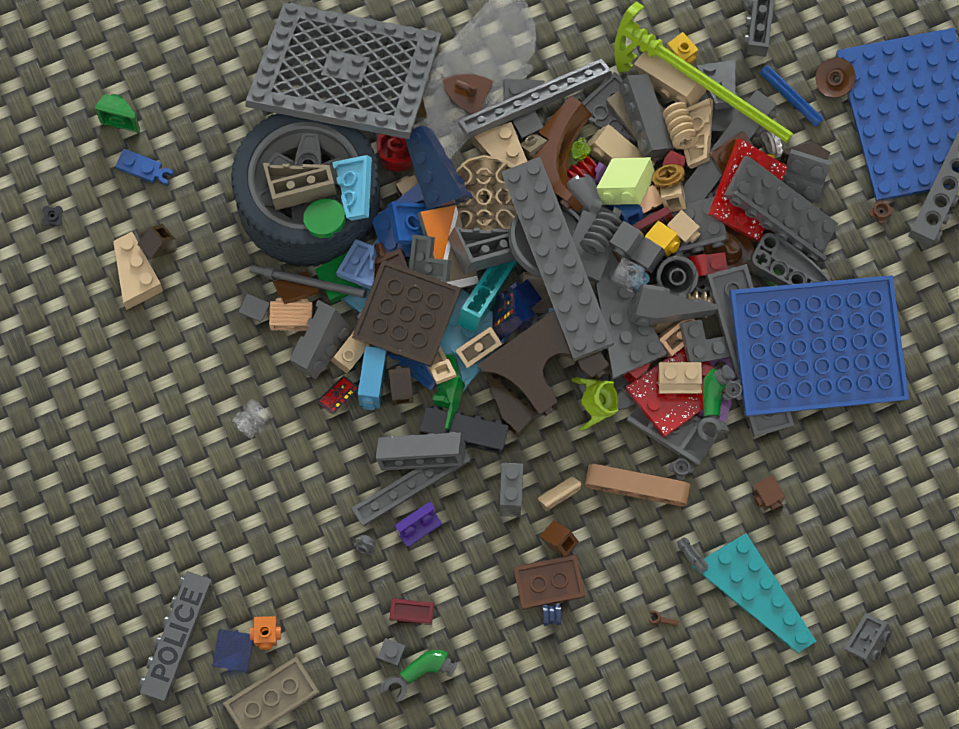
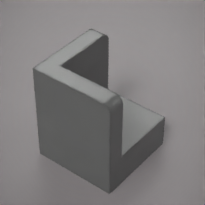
M247 294L240 307L239 316L246 321L252 318L262 322L266 312H270V303Z

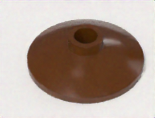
M843 58L828 59L819 66L816 72V85L825 96L831 98L842 97L849 93L855 84V69L850 62ZM840 76V81L835 83L834 78Z

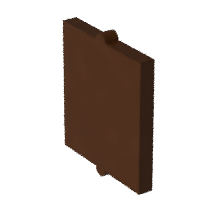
M307 271L297 274L301 276L310 277ZM281 279L273 281V285L277 290L276 294L280 296L284 304L319 294L316 287Z

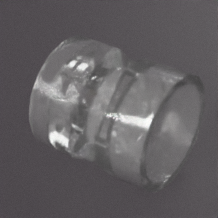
M250 399L244 405V411L238 412L231 422L240 432L252 439L259 431L258 426L264 425L271 418V415L258 402Z

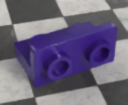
M428 502L397 523L395 531L406 547H410L441 526L442 522L436 515L432 503Z

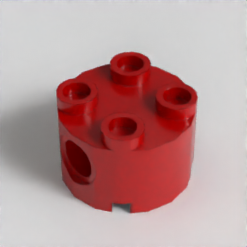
M379 134L376 143L381 166L395 172L411 169L413 163L405 138Z

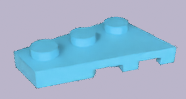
M365 155L332 162L334 169L337 171L338 177L336 179L341 187V199L346 218L351 221L368 218L372 158Z

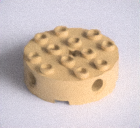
M482 155L466 160L457 168L456 172L462 177L465 182L464 185L474 197L457 205L463 229L472 230L473 228H480V230H492V228H510L517 212L501 172L515 167V165L505 159Z

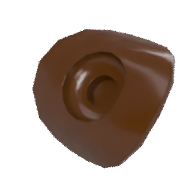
M725 226L728 241L724 242L725 245L718 248H712V245L707 246L702 251L706 255L725 252L727 269L746 265V261L751 257L755 248L750 238Z

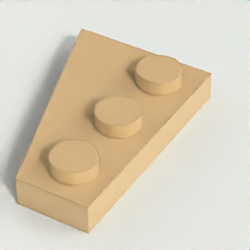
M711 98L686 108L689 111L688 116L691 117V123L694 125L693 129L696 131L695 137H698V142L693 147L683 149L687 164L691 169L710 161L713 100Z

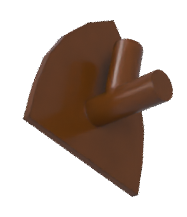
M459 74L442 80L450 99L459 108L474 114L481 110L493 80L476 74Z

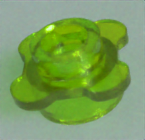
M583 137L579 138L572 145L571 152L574 159H583L591 152V147L587 146V141Z

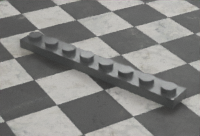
M602 59L460 119L458 120L459 127L469 139L612 77V70Z

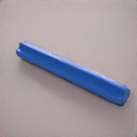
M769 65L762 68L760 74L814 126H818L823 121V117Z

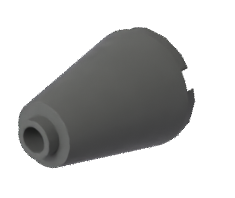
M584 174L585 177L581 178L575 176L568 181L570 191L583 206L579 212H576L579 216L583 210L589 212L595 199L600 200L597 185L588 174ZM606 205L601 206V208L608 209Z
M671 256L659 265L656 281L659 287L670 289L671 294L678 295L683 293L687 295L697 285L698 271L690 259L684 256Z

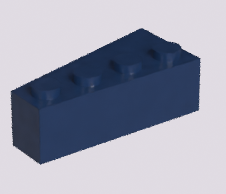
M418 126L412 129L410 139H405L427 210L458 205L474 198L464 185L465 182L462 177L456 172L451 159L445 154V150L432 128Z

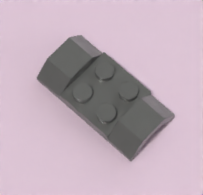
M638 405L627 419L629 423L644 431V434L698 466L720 434V431L715 429L713 443L710 444L704 441L698 433V425L702 419L695 416L663 438Z

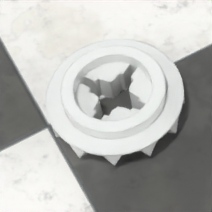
M764 129L763 139L768 153L774 155L775 158L781 157L783 150L780 138Z

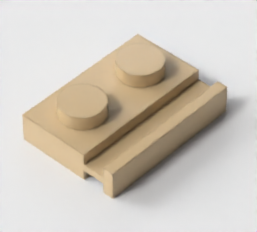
M659 362V394H701V362Z

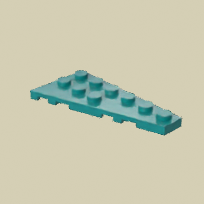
M746 533L704 558L708 564V570L702 575L749 615L756 618L761 625L773 632L777 638L798 654L816 643L810 630Z

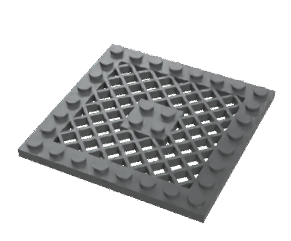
M284 3L249 90L245 107L410 139L441 40V33L336 13L334 11L320 10L314 7Z

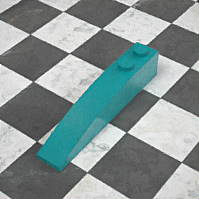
M517 260L487 268L461 308L457 321L458 325L476 333L516 268Z

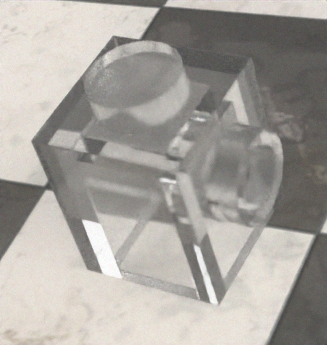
M623 257L618 262L610 281L632 292L636 287L640 288L645 279L642 276L645 269Z

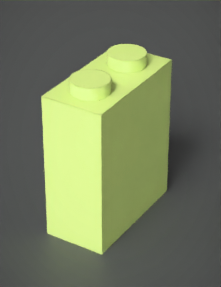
M651 158L612 159L597 186L600 201L603 202L602 205L640 204L652 182V175L655 172Z

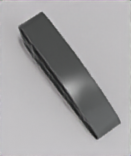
M767 233L761 238L747 263L749 271L777 286L792 285L791 279L797 280L799 284L831 281L805 254L787 241L777 238L772 233ZM764 242L770 243L772 248H767ZM773 269L779 270L781 276L776 275Z

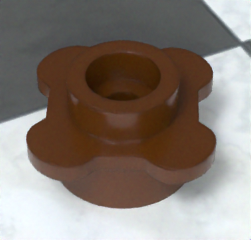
M878 200L874 208L869 210V215L878 219L880 224H884L887 221V217L892 215L894 210L883 200Z

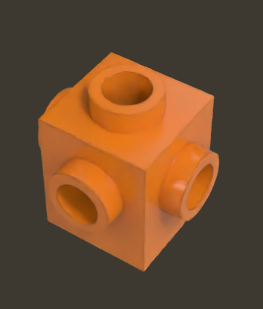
M276 616L254 617V627H250V640H254L255 646H259L261 650H270L272 646H277V640H281V627H277Z

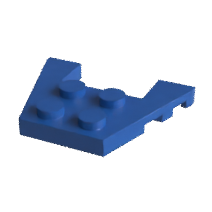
M419 183L395 202H425ZM387 207L374 217L372 222L379 243H383L386 253H392L401 248L405 253L406 259H409L412 244H395L389 209ZM408 219L409 225L415 227L414 223Z

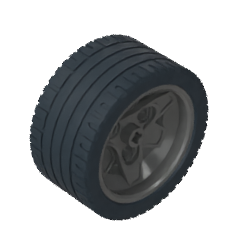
M276 113L260 121V124H256L253 130L246 134L247 137L243 138L241 146L238 147L237 154L234 156L231 183L241 224L250 240L254 241V244L261 248L262 252L267 253L273 259L276 258L277 261L285 262V264L304 265V267L313 265L315 267L348 252L355 239L362 242L366 240V237L372 231L371 229L374 228L372 222L380 210L381 196L377 159L369 140L366 139L363 132H360V129ZM321 153L332 160L322 163ZM296 154L295 161L289 159L288 156ZM365 155L372 158L368 218L352 221L346 218V223L340 232L337 231L334 233V236L329 238H318L309 233L303 222L307 207L317 200L287 207L291 208L292 218L284 215L279 210H275L263 163H270V165H283L284 163L290 164V166H303V164L329 165L334 185L336 186L338 184L336 179L338 175L332 162ZM335 187L337 195L329 196V199L336 200L343 207L342 192Z

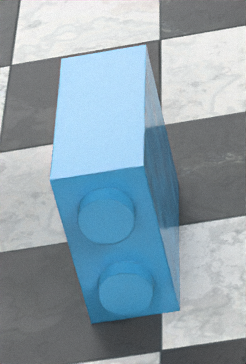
M365 346L359 382V406L367 410L380 408L388 361L387 351L377 347Z

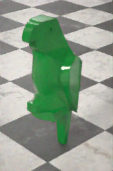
M445 354V356L449 359L457 377L439 383L438 392L432 397L433 403L438 407L449 408L445 424L447 430L450 428L455 411L457 412L465 387L457 359L453 354Z

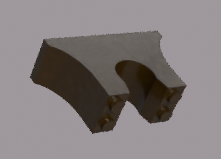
M553 310L480 362L478 368L482 374L495 375L510 382L525 396L538 416L543 414L546 417L555 411L556 408L554 406L557 404V400L552 388L544 380L543 368L549 360L555 357L563 356L573 361L574 359L556 312ZM600 351L574 361L579 371L589 379L595 377L598 380L608 372L606 369L609 364Z

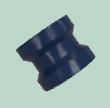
M555 604L552 607L542 605L543 625H561L560 604Z

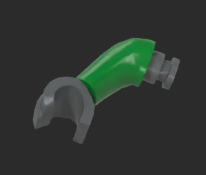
M724 365L723 369H711L703 381L704 418L698 425V433L704 441L710 444L714 441L716 427L720 432H729L726 423L718 419L720 418L723 389L726 388V383L729 379L731 380L735 377L733 370L728 365Z
M433 649L427 651L401 671L399 677L390 676L381 683L380 692H387L392 683H399L400 692L397 698L402 701L407 692V683L411 684L428 672H434L435 674L438 671L442 673L447 672V676L451 677L458 663H451V659L447 657L448 653L443 650Z

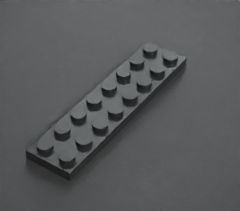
M747 264L706 275L713 303L719 305L716 313L736 380L740 379L729 291L754 288ZM791 412L747 416L753 437L794 426Z

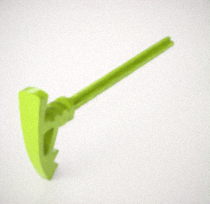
M636 1L626 10L619 25L614 45L615 62L619 73L629 71L633 67L631 63L638 56L632 50L639 45L642 52L648 51L649 57L658 56L784 142H789L793 136L792 132L663 47V40L660 38L656 40V36L652 33L648 35V30L645 28L640 29V25L634 22V19L644 8L643 5ZM626 38H629L632 41V43L629 46H626L625 44Z

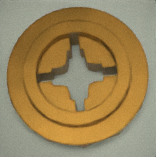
M665 165L653 173L652 181L656 187H661L662 189L666 187L672 188L673 185H679V182L684 180L685 172L680 165Z

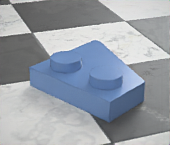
M355 239L336 272L337 276L371 289L375 275L374 246Z

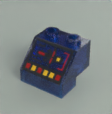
M528 279L521 284L519 281L515 282L508 288L510 292L508 293L506 290L497 297L499 301L492 306V329L500 340L512 334L533 317L535 313L531 308L542 300Z

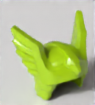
M580 377L572 378L571 381L586 386L581 401L586 411L591 415V419L579 428L581 431L618 412V395L613 386V381H600Z

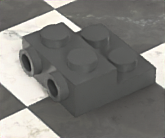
M791 149L786 165L788 167L782 182L810 203H818L831 161Z

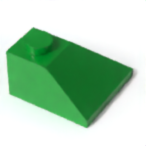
M104 94L95 106L100 124L140 133L136 115L126 100L117 94Z

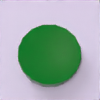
M320 199L307 207L303 222L311 235L318 238H329L334 236V233L337 231L340 232L346 223V215L342 205L336 200Z

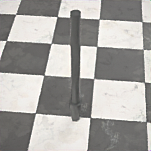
M251 265L250 267L251 273L264 275L265 278L272 280L277 278L365 298L367 291L363 289L279 271L271 266Z

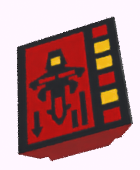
M343 375L317 402L329 413L334 414L358 391L359 386Z

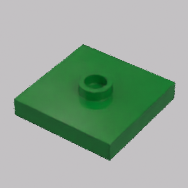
M348 252L315 269L320 280L359 289L363 288V286L339 278L336 274ZM325 290L331 303L348 296V294Z

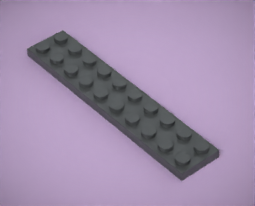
M538 157L502 171L505 184L574 361L614 346L541 158Z

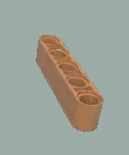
M598 464L588 465L585 487L675 506H687L691 486L684 481Z

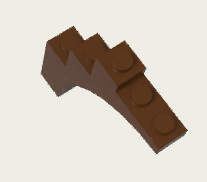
M570 96L538 132L547 140V143L533 159L541 158L557 201L567 210L572 208L579 212L583 206L570 191L567 180V165L575 139L592 114L583 103Z

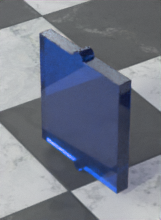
M219 629L212 667L228 669L229 672L232 670L248 672L253 646L250 634L241 633L238 630L228 631Z

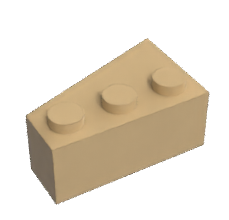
M512 122L473 136V145L483 155L505 159L515 166L527 162Z
M609 124L597 130L584 146L586 153L607 167L614 158H642L639 149Z

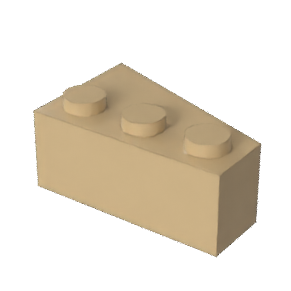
M648 51L643 52L634 63L639 74H649L654 92L667 100L672 99L676 103L684 102L687 107L697 104L707 91L704 87L658 56L649 57Z
M133 232L114 241L123 304L126 310L163 292L161 283L142 249L137 245L138 241Z

